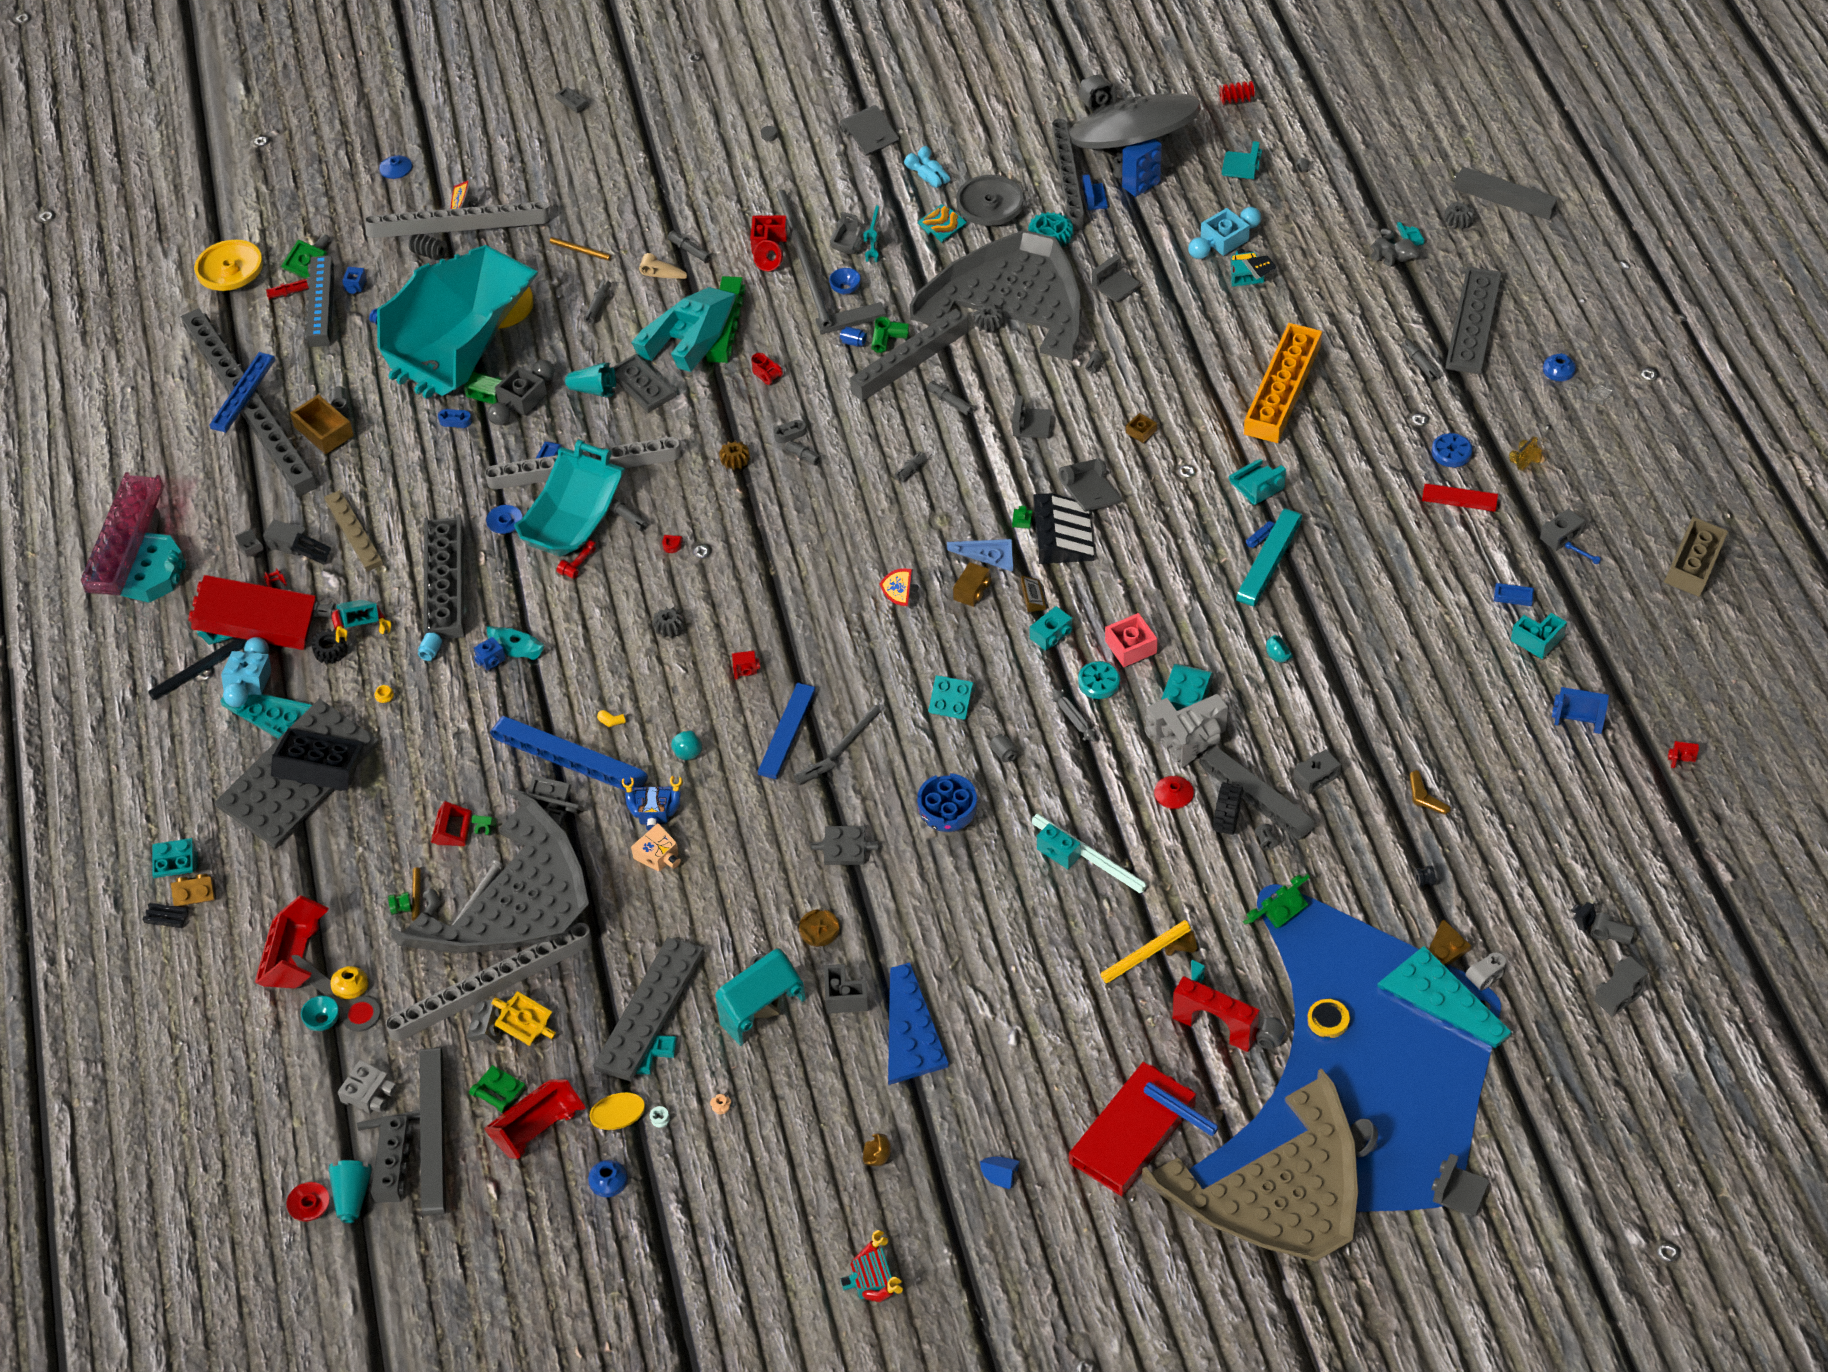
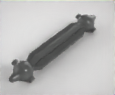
M1053 688V699L1051 700L1053 702L1058 701L1059 706L1076 728L1084 733V741L1091 740L1095 742L1096 729H1089V724L1070 700L1064 697L1065 691L1063 689L1056 690Z

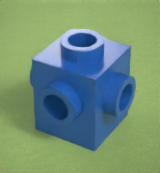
M493 637L474 647V660L478 666L482 665L486 671L506 660L503 647Z

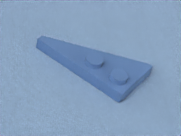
M1011 539L947 542L948 551L1013 571Z

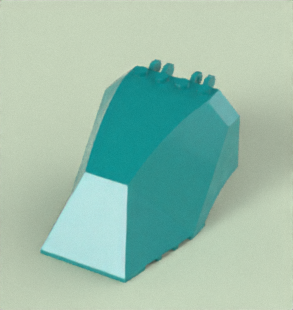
M487 245L471 249L465 255L455 254L454 258L446 261L445 259H440V263L433 265L427 263L414 270V274L393 298L377 308V347L389 367L393 369L389 372V379H397V383L401 385L410 378L419 383L415 386V393H423L422 395L426 399L432 397L434 392L443 396L468 382L476 364L487 350L500 324L538 275V271ZM434 360L438 363V368L433 370V366H436L435 364L428 363L426 366L421 362Z

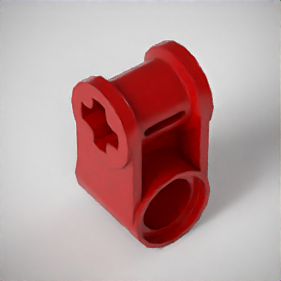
M756 353L752 356V372L765 384L770 385L772 380L783 375L781 367L765 354Z

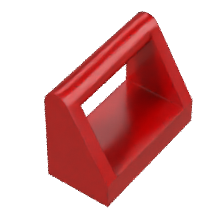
M444 801L437 812L431 843L465 846L473 812ZM449 816L464 817L459 837L446 833Z

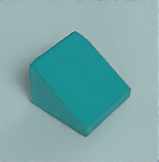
M1191 960V980L1201 983L1205 978V966Z

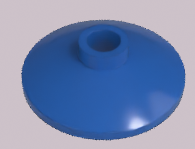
M395 155L383 160L379 170L386 178L398 179L410 173L412 162L405 156Z
M501 505L488 513L486 524L491 531L505 534L516 530L514 524L523 517L521 511L515 506Z

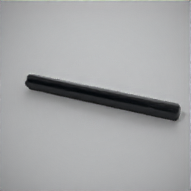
M234 639L148 691L149 696L156 700L228 657L232 651H238L243 648L248 640Z

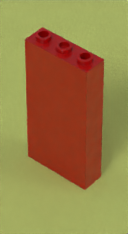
M204 575L202 582H198V596H194L192 605L194 611L190 610L188 621L191 622L192 630L246 640L260 637L267 644L304 650L316 596Z
M1145 1062L1140 1064L1069 1152V1164L1121 1197L1124 1196L1142 1173V1169L1150 1163L1184 1120V1118L1145 1094L1144 1088L1147 1083L1152 1082L1191 1108L1196 1103V1094L1191 1088L1182 1086L1173 1077L1164 1075L1155 1066L1148 1065Z

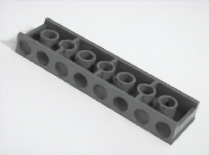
M457 514V518L428 520V517L424 518L425 634L436 633L441 639L464 637V530L461 514Z

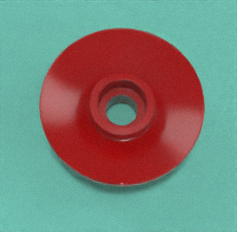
M1168 776L1156 784L1154 795L1157 802L1162 806L1170 809H1179L1187 806L1192 801L1194 789L1192 784L1185 778Z
M306 1182L296 1186L290 1192L286 1201V1207L294 1219L308 1222L319 1218L326 1212L330 1203V1196L323 1185L316 1182Z

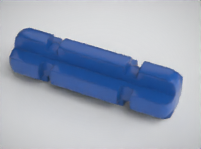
M1268 521L1264 527L1262 526L1246 540L1247 546L1251 548L1257 546L1258 543L1269 536V532H1271L1275 523Z

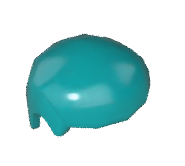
M1273 635L1267 640L1266 651L1272 660L1284 663L1293 658L1291 651L1280 636Z
M683 731L677 734L671 743V748L679 759L686 761L696 758L703 748L700 738L693 731Z

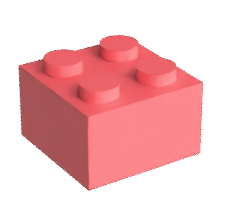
M1139 613L1105 627V642L1123 667L1157 653V638Z

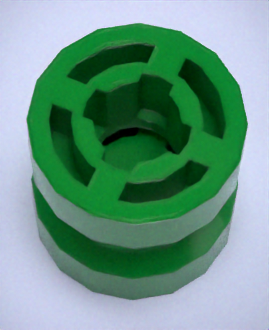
M404 892L399 896L395 894L388 895L391 915L398 914L400 911L405 913L412 912L409 892Z

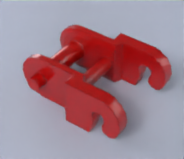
M277 568L275 572L270 574L265 572L266 576H264V579H266L267 587H271V582L280 580L284 586H287L283 574H279L281 571H278ZM278 575V577L273 578L271 580L269 579L270 577Z

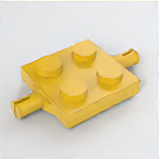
M518 991L507 1002L502 1001L496 996L491 1004L501 1009V1015L496 1020L495 1026L531 1046L535 1038L541 1033L551 1040L555 1036L556 1032L546 1027L547 1021L552 1015V1011Z

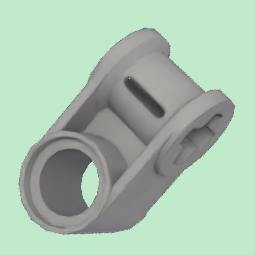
M1500 953L1489 954L1480 962L1473 964L1467 970L1466 977L1479 990L1486 989L1490 984L1503 976V967L1506 963L1505 957Z

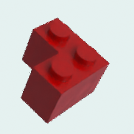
M786 215L752 216L750 235L752 254L757 244L761 241L787 242Z

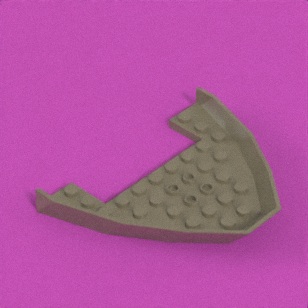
M1322 1068L1318 1070V1076L1315 1081L1285 1097V1102L1306 1127L1307 1131L1207 1188L1202 1189L1179 1157L1151 1173L1147 1167L1142 1169L1143 1183L1193 1219L1256 1246L1316 1262L1353 1240L1358 1197L1355 1142L1335 1085Z

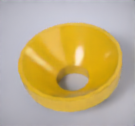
M343 967L332 975L331 990L334 995L341 999L357 998L364 994L368 988L367 975L358 967ZM346 973L354 974L351 979H344L342 977Z

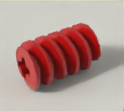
M1244 81L1242 85L1237 82L1235 86L1233 83H1230L1229 88L1227 84H1223V87L1219 85V95L1222 104L1225 105L1226 100L1231 104L1232 99H1234L1235 103H1238L1239 98L1242 103H1244L1245 98L1250 102L1251 97L1254 98L1255 95L1253 82L1249 81L1247 84Z

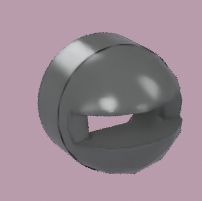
M1298 158L1296 160V170L1299 172L1307 171L1310 164L1309 160Z

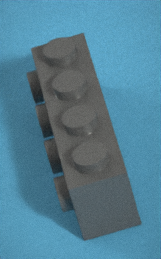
M407 1116L381 1117L371 1189L375 1203L401 1202V1196L405 1194L406 1184L404 1175L408 1174L406 1158L410 1156L411 1152L409 1137L413 1136V1125L409 1124Z

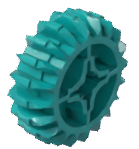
M1054 211L1053 213L1047 212L1044 214L1041 212L1040 216L1035 215V218L1031 219L1028 231L1055 237L1060 246L1066 247V244L1070 243L1073 236V224L1071 219H1068L1067 215L1062 216V213L1056 214Z

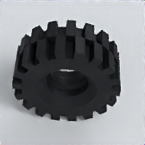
M1222 782L1216 803L1213 831L1234 835L1242 801L1243 786Z

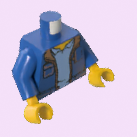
M674 776L670 778L673 790L672 787H635L634 791H632L634 785L633 778L631 777L632 783L629 786H626L624 778L622 779V784L627 791L625 792L627 808L634 817L639 818L640 824H646L648 831L657 823L666 824L669 817L673 816L680 807L681 791L679 787L683 785L682 777H679L678 784H674Z

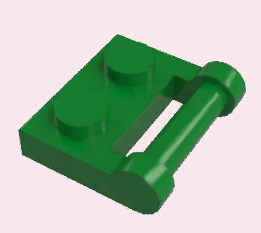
M492 1065L477 1084L470 1088L469 1094L497 1108V1111L503 1114L511 1108L525 1091L526 1085ZM487 1088L491 1090L492 1092L503 1097L505 1100H499L498 1098L484 1091V1089Z

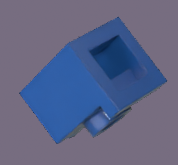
M347 267L342 280L345 291L351 294L362 291L364 283L367 282L364 268Z

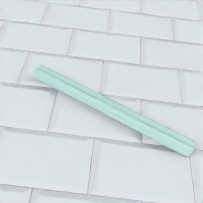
M1036 814L1032 818V824L1041 830L1050 823L1080 842L1081 856L1137 892L1143 893L1146 889L1147 884L1040 814Z

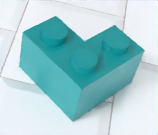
M1550 613L1541 624L1523 615L1513 626L1510 641L1543 660L1564 638L1567 622L1553 613Z

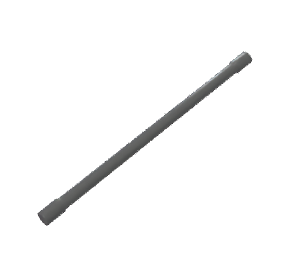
M781 189L776 193L784 215H786L787 224L813 296L823 328H829L832 325L830 316L825 308L790 208L786 191Z

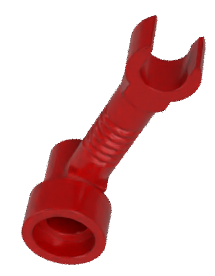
M589 540L583 551L572 563L561 560L556 572L562 576L566 575L575 579L579 573V569H577L588 555L595 552L596 547L594 545L596 542Z

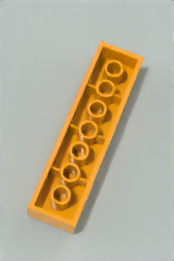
M1288 323L1244 420V435L1274 443L1279 442L1321 347L1322 331Z

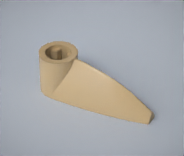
M646 253L643 255L639 267L641 274L660 278H687L686 272L672 264L657 260L654 254Z

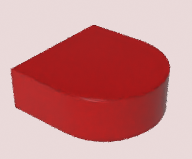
M664 535L662 541L664 551L667 553L678 552L682 546V536Z

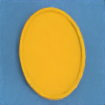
M633 1093L612 1094L601 1099L592 1107L589 1115L590 1121L595 1127L602 1130L621 1129L633 1124L642 1116L645 1104L640 1096Z

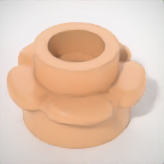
M724 1094L716 1095L710 1102L712 1110L717 1114L727 1113L730 1109L731 1099Z

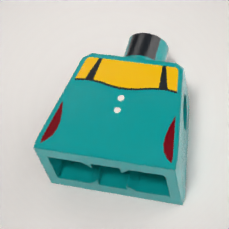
M1239 249L1236 251V254L1231 256L1232 287L1264 283V276L1256 279L1242 261L1257 257L1256 253H1246L1244 249Z

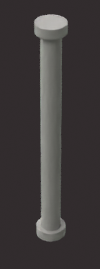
M493 860L491 863L492 867L454 923L484 892L496 873L502 870V863Z

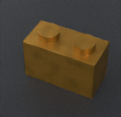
M969 562L953 587V600L974 607L976 602L981 600L985 588L990 586V569Z

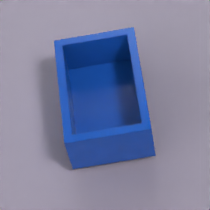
M1155 139L1131 144L1123 149L1122 187L1137 197L1160 182L1161 143Z

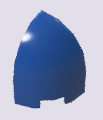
M988 1157L980 1161V1167L984 1177L990 1183L1011 1189L1014 1184L1013 1172H1018L1020 1161L1005 1157Z

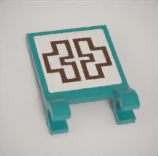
M878 205L875 206L870 229L863 234L864 242H867L868 238L871 241V249L865 253L866 262L871 257H874L875 262L879 261V254L876 251L881 232Z

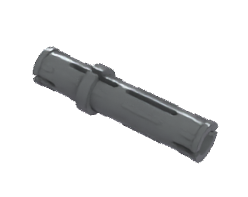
M674 230L669 233L668 240L677 244L681 250L688 251L704 263H708L711 260L712 256L710 253L689 241V238L686 236H681Z
M605 279L601 280L598 289L595 290L594 298L584 316L586 323H588L589 319H591L589 324L594 323L603 301L606 300L607 292L611 287V283L608 280L605 285Z
M1411 339L1405 340L1408 346L1402 342L1401 347L1409 354V358L1415 361L1430 381H1436L1433 374L1439 379L1440 373L1425 358L1422 350L1417 348Z
M933 380L927 385V390L935 394L939 400L947 402L966 416L973 413L974 407L951 393L947 387H942Z
M613 497L609 506L612 512L616 515L619 514L640 532L644 531L646 528L642 525L647 527L648 522L627 508L624 502L618 501Z

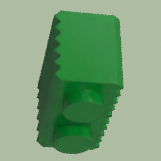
M472 372L468 382L464 384L466 397L488 402L489 404L497 403L495 387L502 379L499 377H489L484 373Z

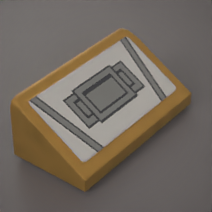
M1021 576V587L1027 612L1046 610L1039 579Z

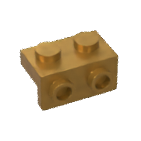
M206 873L196 875V879L188 880V877L176 878V882L170 883L174 906L179 907L214 901V877L208 876Z

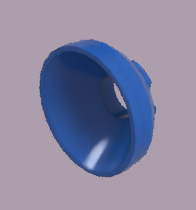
M851 268L837 269L829 278L831 288L843 295L857 290L861 281L860 274ZM843 285L850 286V288L842 289L841 287Z
M1554 354L1545 360L1543 372L1551 380L1567 381L1575 375L1576 364L1565 354ZM1562 359L1565 361V363L1560 364L1557 363L1556 360Z
M603 1160L592 1167L589 1172L588 1181L591 1190L596 1195L613 1197L624 1190L627 1185L628 1176L624 1166L618 1161ZM606 1168L613 1171L609 1177H602L600 1175L601 1171Z

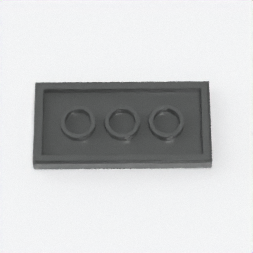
M637 354L613 367L616 374V382L648 413L677 396L676 391Z

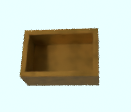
M319 394L290 412L294 427L324 454L329 453L354 436L350 421Z

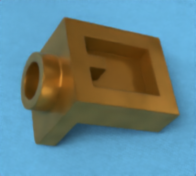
M1194 931L1187 932L1165 946L1166 955L1171 956L1175 950L1194 953L1197 949Z

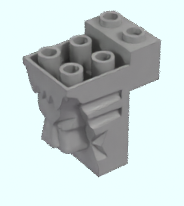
M1218 694L1179 711H1176L1168 698H1165L1147 706L1145 733L1148 738H1152L1155 744L1162 742L1165 749L1168 748L1173 761L1175 763L1178 762L1180 767L1184 768L1197 757L1196 754L1203 752L1209 745L1220 743V734L1226 731L1228 707Z

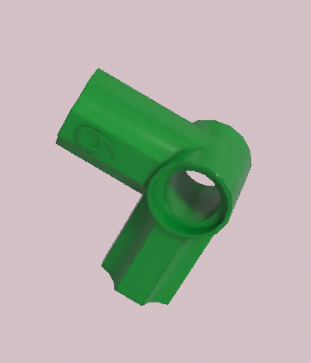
M887 317L877 318L875 320L871 349L876 353H882L886 351L889 337L907 339L909 324L891 322Z

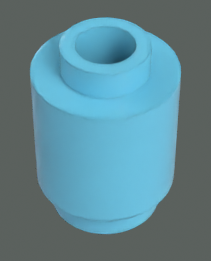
M436 633L425 634L418 648V656L421 659L431 661L435 658L442 645L440 636Z

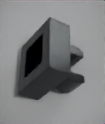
M1586 902L1582 907L1575 905L1571 909V912L1576 913L1573 919L1577 921L1578 929L1585 932L1594 923L1596 917L1594 904Z

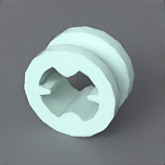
M658 1106L651 1110L650 1120L652 1124L661 1128L669 1123L670 1116L665 1107ZM658 1114H659L660 1116L663 1115L664 1118H663V1119L656 1118V1115H658Z

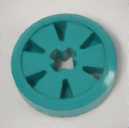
M1103 661L1091 662L1080 670L1078 686L1081 692L1090 698H1108L1114 695L1120 687V673L1110 663Z

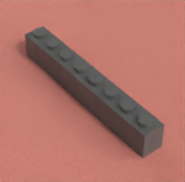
M954 309L850 377L851 393L862 402L968 333L967 317L957 309Z

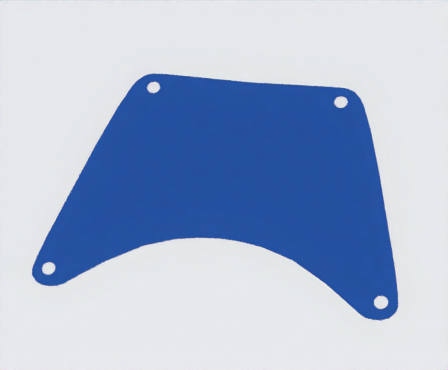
M1271 884L1264 887L1259 892L1257 908L1262 907L1261 902L1275 894L1282 885ZM1301 893L1308 905L1279 928L1274 927L1265 913L1261 915L1280 952L1292 985L1295 1009L1294 1035L1285 1070L1274 1093L1258 1115L1226 1144L1191 1167L1189 1172L1200 1187L1205 1189L1307 1131L1306 1127L1285 1102V1097L1315 1081L1318 1076V1070L1322 1068L1335 1085L1349 1128L1360 1119H1368L1378 1129V1146L1366 1156L1356 1157L1358 1185L1356 1212L1407 1211L1442 1207L1443 1205L1433 1202L1435 1191L1431 1190L1435 1178L1440 1179L1442 1174L1439 1172L1443 1160H1448L1450 1153L1459 1156L1457 1168L1466 1171L1479 1097L1492 1046L1473 1037L1469 1032L1463 1029L1459 1030L1453 1024L1445 1020L1442 1021L1413 1006L1411 1002L1403 998L1400 999L1394 996L1393 993L1377 987V984L1416 953L1419 950L1418 948ZM1448 965L1446 968L1480 1001H1487L1490 1004V1011L1499 1019L1501 1003L1497 995L1489 987L1482 991L1479 990L1466 977V973ZM1321 999L1339 1001L1349 1011L1350 1021L1348 1028L1342 1035L1336 1038H1330V1036L1320 1037L1312 1032L1308 1026L1307 1015L1309 1009L1315 1002Z

